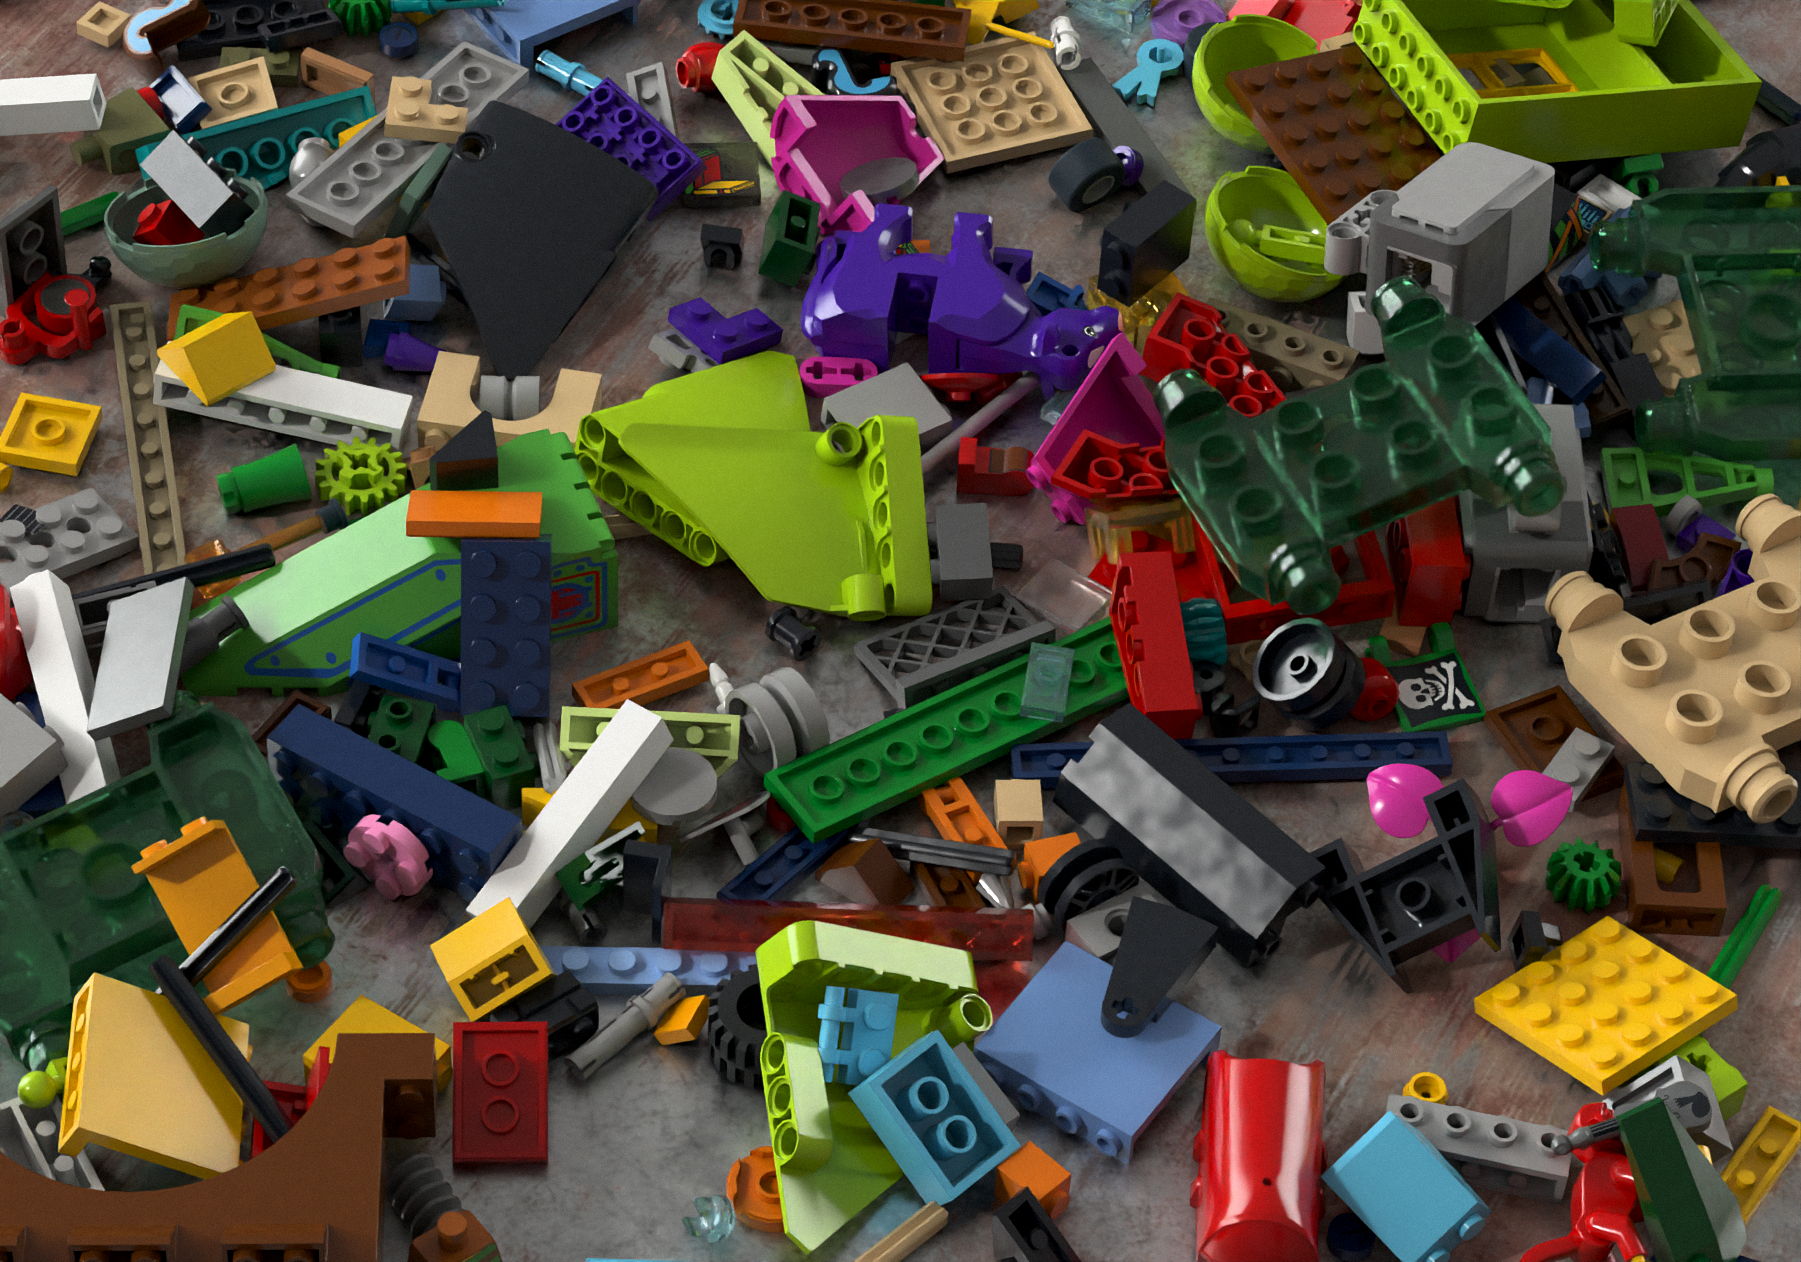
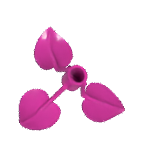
M1398 763L1375 769L1367 777L1371 813L1377 825L1385 833L1396 838H1412L1423 832L1428 820L1432 822L1423 797L1444 788L1440 780L1432 772L1417 765ZM1518 770L1507 774L1497 783L1491 796L1492 808L1499 816V818L1491 822L1493 831L1495 832L1498 827L1503 825L1506 839L1514 846L1529 847L1543 842L1556 831L1568 813L1573 796L1572 787L1565 782L1536 771ZM1474 928L1432 948V950L1445 961L1454 962L1465 950L1477 942L1481 936L1477 928Z

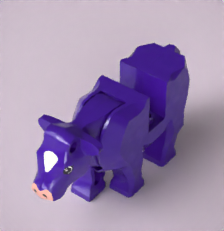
M883 203L875 205L874 221L864 231L835 230V236L829 235L817 245V272L804 298L800 319L803 334L814 345L821 357L867 359L873 362L877 367L878 374H881L890 369L898 332L928 335V374L989 373L1001 375L1003 373L1031 371L1041 378L1043 399L1054 402L1056 388L1063 391L1076 389L1081 380L1088 376L1110 341L1119 333H1124L1122 314L1117 309L1109 306H1101L1091 311L1059 308L1046 316H1042L1040 311L1027 297L1022 286L1030 282L1032 278L1033 251L995 247L992 260L989 251L993 246V218L991 216L957 212L954 218V234L951 237V251L946 256L931 253H912L898 256L896 255V249L900 245L912 241L913 209L910 206Z

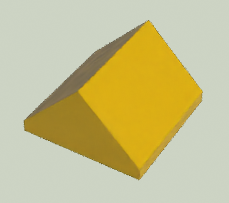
M252 311L225 313L157 349L158 357L207 407L276 370V364Z

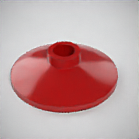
M938 373L919 376L924 383L928 384L930 389L946 393V402L971 401L972 392L983 390L1000 381L999 375L989 373Z

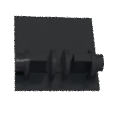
M1587 491L1589 516L1593 527L1591 529L1593 553L1588 574L1593 578L1594 582L1601 583L1605 588L1613 589L1623 598L1620 586L1627 584V579L1620 559L1613 561L1614 558H1617L1616 553H1619L1611 529L1603 531V528L1608 527L1601 503L1592 504Z

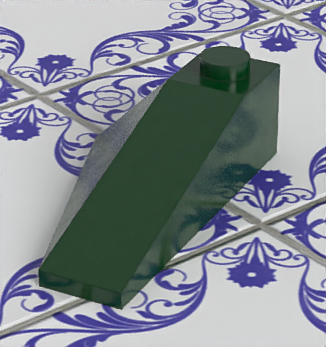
M1657 1097L1616 1116L1656 1262H1736L1748 1238L1738 1200L1660 1097Z

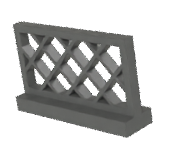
M1004 586L992 590V597L990 599L965 600L854 644L855 655L897 700V708L907 709L1056 641V629L1048 620L1038 622ZM1000 603L1007 609L1005 614L984 611ZM956 620L970 622L968 628L947 626L948 623ZM979 623L1000 626L997 633L977 630ZM1008 627L1021 629L1014 633L1006 634ZM918 635L933 636L930 643L910 640V638ZM942 638L962 641L960 647L940 645ZM971 642L983 644L976 648L969 649ZM882 649L895 651L893 658L876 656L873 653ZM904 652L925 655L922 662L902 659ZM934 657L947 658L935 664L931 663ZM896 671L909 673L897 679L894 677Z

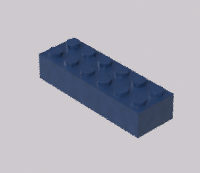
M300 704L266 738L271 796L281 805L293 807L310 816L321 826H329L346 836H349L350 831L363 817L371 814L380 815L381 817L376 822L387 826L393 820L402 824L420 840L428 852L429 858L426 860L425 865L427 871L431 868L433 869V875L429 882L446 887L459 894L468 903L474 900L522 837V818Z

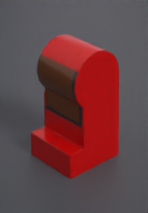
M961 437L956 493L1022 496L1028 494L1034 485L1027 478L1025 471L1031 467V460L1034 454L1023 447H1010L1002 450V448L977 446V438Z

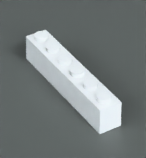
M160 359L154 375L153 404L337 445V441L340 440L346 443V445L353 444L354 437H359L361 443L367 444L368 440L373 437L376 438V446L380 447L387 442L390 443L391 452L393 453L401 451L408 432L413 396L276 365L274 372L207 407Z

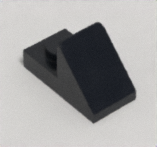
M1028 1186L1018 1191L991 1216L993 1250L996 1260L1015 1257L1018 1262H1081Z

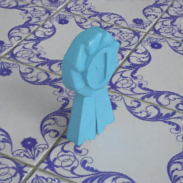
M1154 39L1144 42L1137 51V64L1139 66L1114 83L1112 87L1124 100L1129 99L1139 88L1137 104L1148 103L1154 106L1156 104L1160 79L1169 75H1177L1183 65L1184 53L1177 43L1166 39Z

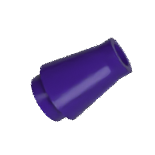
M403 331L401 335L391 333L385 353L384 365L392 366L393 371L433 372L439 351L446 352L447 350L437 348Z

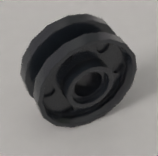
M1103 838L1088 840L1070 849L1049 868L1039 885L1038 899L1048 914L1054 915L1058 926L1066 934V925L1069 919L1138 885L1140 877L1131 863L1123 860L1119 849L1112 841Z

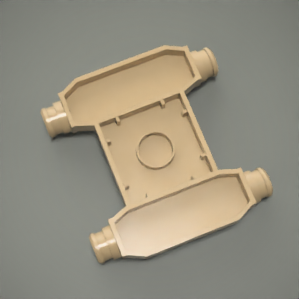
M1772 493L1760 495L1751 500L1742 509L1736 522L1737 535L1742 540L1747 541L1748 548L1753 552L1748 569V574L1755 581L1751 584L1652 625L1624 611L1621 596L1613 589L1605 588L1601 583L1594 582L1593 578L1585 571H1575L1561 577L1551 587L1545 601L1546 612L1556 619L1557 626L1562 630L1557 653L1563 659L1569 682L1649 764L1652 763L1679 794L1711 808L1715 813L1735 805L1737 809L1747 811L1748 816L1758 824L1769 823L1778 819L1795 801L1798 783L1791 775L1785 773V766L1779 761V755L1776 750L1801 740V511L1795 510L1790 505H1783V501Z

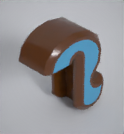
M168 0V5L146 8L139 11L129 20L123 31V46L144 77L156 80L166 71L159 52L207 28L211 20V14L202 0Z

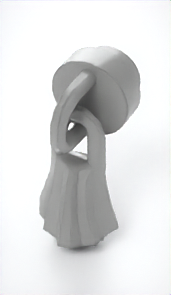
M988 873L981 875L976 889L1009 918L1001 927V932L1008 944L1012 946L1022 945L1033 938L1038 941L1048 935L1047 930L1052 928L1053 924L1041 903L1034 907L1030 903L1020 908L1021 913L1016 915L1013 910L1014 899L1009 878ZM1025 921L1029 931L1017 937H1012L1009 934L1011 928L1015 927L1021 933L1023 932L1021 923Z

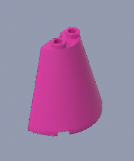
M789 95L784 97L779 104L771 125L770 138L775 139L776 156L771 157V162L781 192L786 190L820 203L817 227H820V233L823 235L828 233L835 235V230L862 232L874 221L875 207L862 189L851 193L847 198H843L840 181L853 168L881 158H907L916 164L919 183H921L945 158L930 136L922 138L917 134L915 130L917 117L902 96ZM896 195L887 198L888 204L898 205L903 200H897Z
M1123 332L1110 341L1032 458L1031 467L1025 471L1029 481L1037 489H1043L1051 499L1050 509L1063 523H1067L1072 519L1076 523L1084 525L1142 501L1135 500L1096 506L1060 491L1050 483L1052 475L1084 429L1120 444L1138 442L1140 448L1158 446L1161 444V440L1165 438L1192 434L1194 440H1199L1196 433L1180 434L1141 381L1137 374L1147 365Z

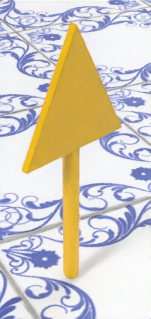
M1000 0L956 7L971 9L967 39L971 45L983 43L988 30L1045 48H1054L1052 41L992 23L1001 3Z

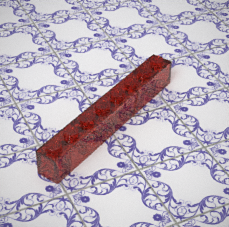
M668 897L664 903L663 949L756 952L760 945L785 927L799 921L812 920L965 950L972 954L973 960L1032 961L1034 909Z

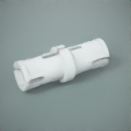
M1059 16L1052 21L1050 26L1052 33L1050 41L1054 43V48L1051 50L1056 55L1057 64L1061 63L1062 69L1073 70L1081 61L1079 52L1081 47L1080 36L1075 31L1074 22L1070 23L1071 19L1069 17Z

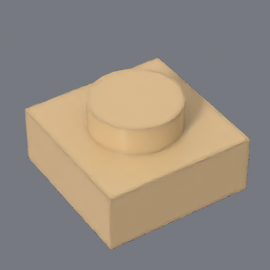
M99 1L76 22L77 34L109 48L123 35L131 15Z

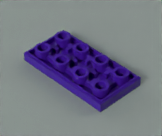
M608 76L555 124L580 138H584L585 141L623 162L655 185L659 194L650 214L646 218L649 222L708 169L696 154Z

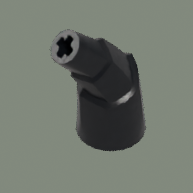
M1801 123L1761 132L1746 142V148L1718 173L1719 180L1704 198V207L1714 219L1723 223L1732 221L1749 202L1755 203L1769 196L1770 192H1774L1777 177L1786 176L1791 190L1801 189Z

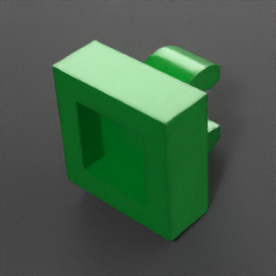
M1656 153L1625 158L1611 172L1614 182L1619 185L1626 184L1625 189L1633 194H1639L1637 183H1643L1647 188L1648 196H1653L1659 189V183L1655 175L1664 166L1661 154Z

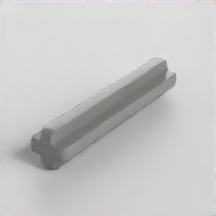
M547 722L544 726L537 723L532 729L535 750L544 790L552 794L560 788L566 780L567 774L562 752L559 750L560 743L556 726L551 722Z

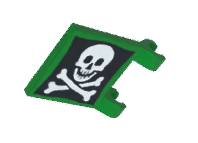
M1448 622L1432 624L1431 630L1434 634L1429 635L1428 643L1434 653L1392 662L1389 646L1383 635L1369 637L1367 640L1369 648L1365 649V658L1371 657L1379 660L1398 683L1400 694L1393 712L1402 732L1440 731L1484 721L1486 711L1456 649L1453 633Z

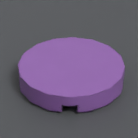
M1162 0L1153 10L1150 28L1155 39H1166L1175 42L1184 53L1187 35L1195 27L1210 22H1226V15L1211 0Z

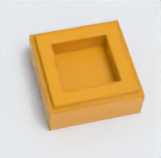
M706 995L679 999L666 1010L653 1035L662 1045L696 1040L708 1019L709 998Z

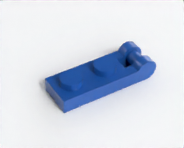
M360 632L352 639L349 678L435 703L437 708L443 712L454 713L460 711V663ZM437 678L442 683V685L437 683Z

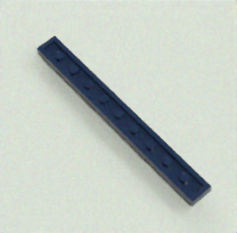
M1446 731L1175 740L1225 783L1367 778L1370 772L1382 766L1398 763L1423 767L1435 776H1451L1453 766ZM1094 742L1015 744L1010 747L1009 753L1012 779L1040 780L1041 789L1056 788L1060 773L1068 762L1074 759L1079 763Z

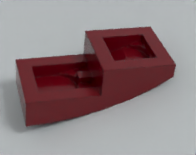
M1653 504L1612 508L1610 522L1622 550L1620 561L1631 592L1644 591L1650 563L1654 559L1669 560L1665 540Z

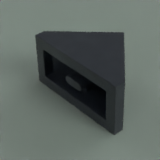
M484 410L429 458L431 490L466 491L499 488L498 455L492 414Z

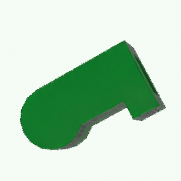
M443 720L433 724L427 733L429 763L436 769V775L485 799V771L463 725L452 720Z

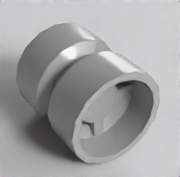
M481 376L480 411L486 410L492 414V418L506 421L524 420L539 414L540 376H516L513 383H508L505 376Z

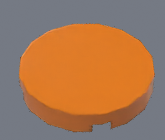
M762 1146L751 1150L749 1156L744 1157L741 1161L739 1158L732 1165L726 1182L728 1205L735 1217L750 1228L767 1233L785 1232L773 1147Z

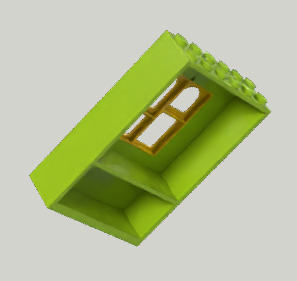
M1363 0L1358 21L1353 28V39L1444 154H1447L1461 143L1475 142L1542 163L1739 147L1762 84L1758 76L1690 0H1679L1656 47L1619 42L1618 34L1614 33L1613 0H1573L1569 6L1558 9L1491 0ZM1504 58L1510 65L1535 63L1540 65L1556 84L1507 88L1489 66H1496L1498 62L1493 59ZM1465 68L1472 71L1486 89L1474 90L1458 69Z

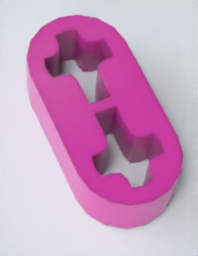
M811 357L801 364L799 374L805 394L816 398H826L877 376L878 371L873 362L867 359ZM814 375H821L822 379H814ZM855 377H863V380L857 381Z

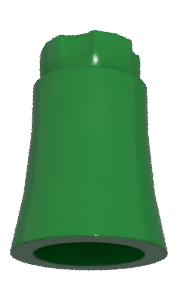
M295 443L267 457L231 468V472L215 476L227 515L242 510L244 513L264 507L312 500L305 467Z

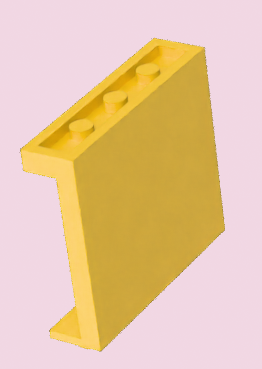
M94 972L74 997L58 1152L76 1158L86 1144L90 1142L203 1179L212 1178L244 1163L242 1159H239L240 1145L247 1128L246 1121L242 1120L245 1103L168 998L164 995ZM220 1014L214 1015L246 1060L250 1062L252 1045L248 1044L249 1024Z

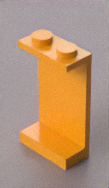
M206 816L198 818L181 828L183 836L174 842L167 844L164 839L145 848L140 852L143 859L131 866L135 874H146L189 956L260 887L224 820L208 821ZM273 910L202 979L210 993L202 999L213 1015L224 1014L304 968Z

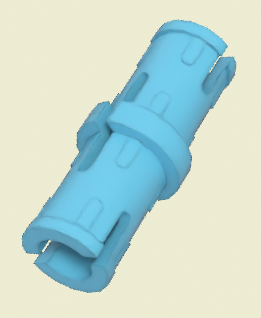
M544 50L537 59L545 63V65L543 66L539 63L535 65L536 72L561 83L562 89L571 92V90L576 91L585 97L603 81V79L586 71L585 66L581 63H570L553 54L550 50Z

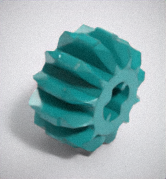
M1203 597L1181 602L1180 609L1190 662L1193 665L1199 661H1211L1222 666L1227 659L1226 650L1228 647L1226 643L1225 621L1223 620L1222 609L1219 603L1214 598L1204 599Z

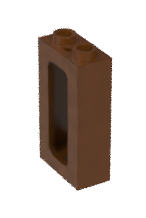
M1624 781L1617 812L1629 929L1636 933L1719 937L1727 910L1719 842H1697L1695 844L1700 892L1686 893L1661 890L1657 886L1653 842L1635 841Z

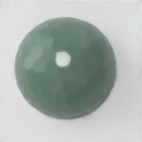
M225 168L229 174L224 179L228 181L232 177L249 193L244 200L255 210L244 221L245 224L238 231L229 236L224 232L211 238L205 234L202 240L186 244L145 245L137 243L132 238L140 224L138 222L139 215L148 205L152 203L157 205L171 199L150 177L144 180L145 187L129 196L123 191L110 203L104 215L105 231L111 249L117 258L140 278L157 285L175 289L205 287L235 274L252 258L259 247L266 231L268 202L261 183L253 176L250 178L251 181L238 177L235 169Z

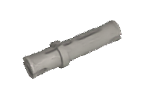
M666 972L662 978L638 997L633 995L626 1002L624 1010L577 1050L565 1057L564 1063L570 1066L568 1070L571 1074L584 1082L588 1076L629 1043L636 1035L646 1028L651 1030L657 1025L658 1017L686 995V990L681 987L682 983L678 978Z

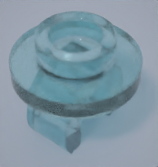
M713 1195L710 1198H695L693 1204L699 1216L695 1218L684 1216L682 1219L688 1234L693 1237L703 1236L710 1243H722L733 1231L736 1222V1214L730 1200L723 1195Z

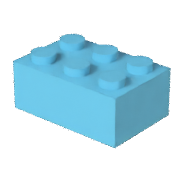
M938 1030L914 1041L848 1092L850 1098L926 1204L936 1201L941 1206L954 1200L1021 1146Z

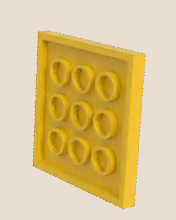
M1606 916L1564 942L1563 945L1543 955L1541 961L1527 965L1474 998L1476 1014L1603 1096L1738 1009L1737 994L1613 918Z

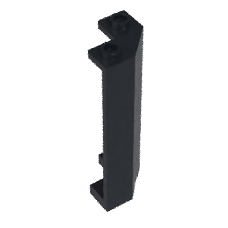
M1128 703L1096 726L1089 735L1094 744L1078 763L1071 759L1060 773L1052 802L1095 839L1103 838L1112 841L1119 849L1123 860L1129 861L1138 875L1176 908L1218 926L1217 943L1246 968L1261 957L1268 959L1278 950L1282 943L1280 934L1286 917L1300 907L1304 909L1309 908L1319 898L1322 892L1320 883L1326 867L1131 703Z

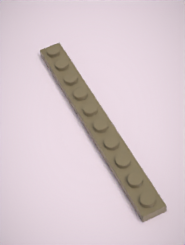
M151 300L109 305L144 575L187 564L165 406L153 404L154 375L159 364V358L157 355Z

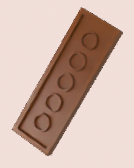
M406 236L394 239L383 238L371 245L355 249L343 248L331 255L315 259L310 257L303 258L295 264L279 268H264L255 274L240 278H224L216 284L205 287L182 289L170 297L167 342L174 341L179 311L183 304L224 314L252 311L260 331L409 294L411 249Z

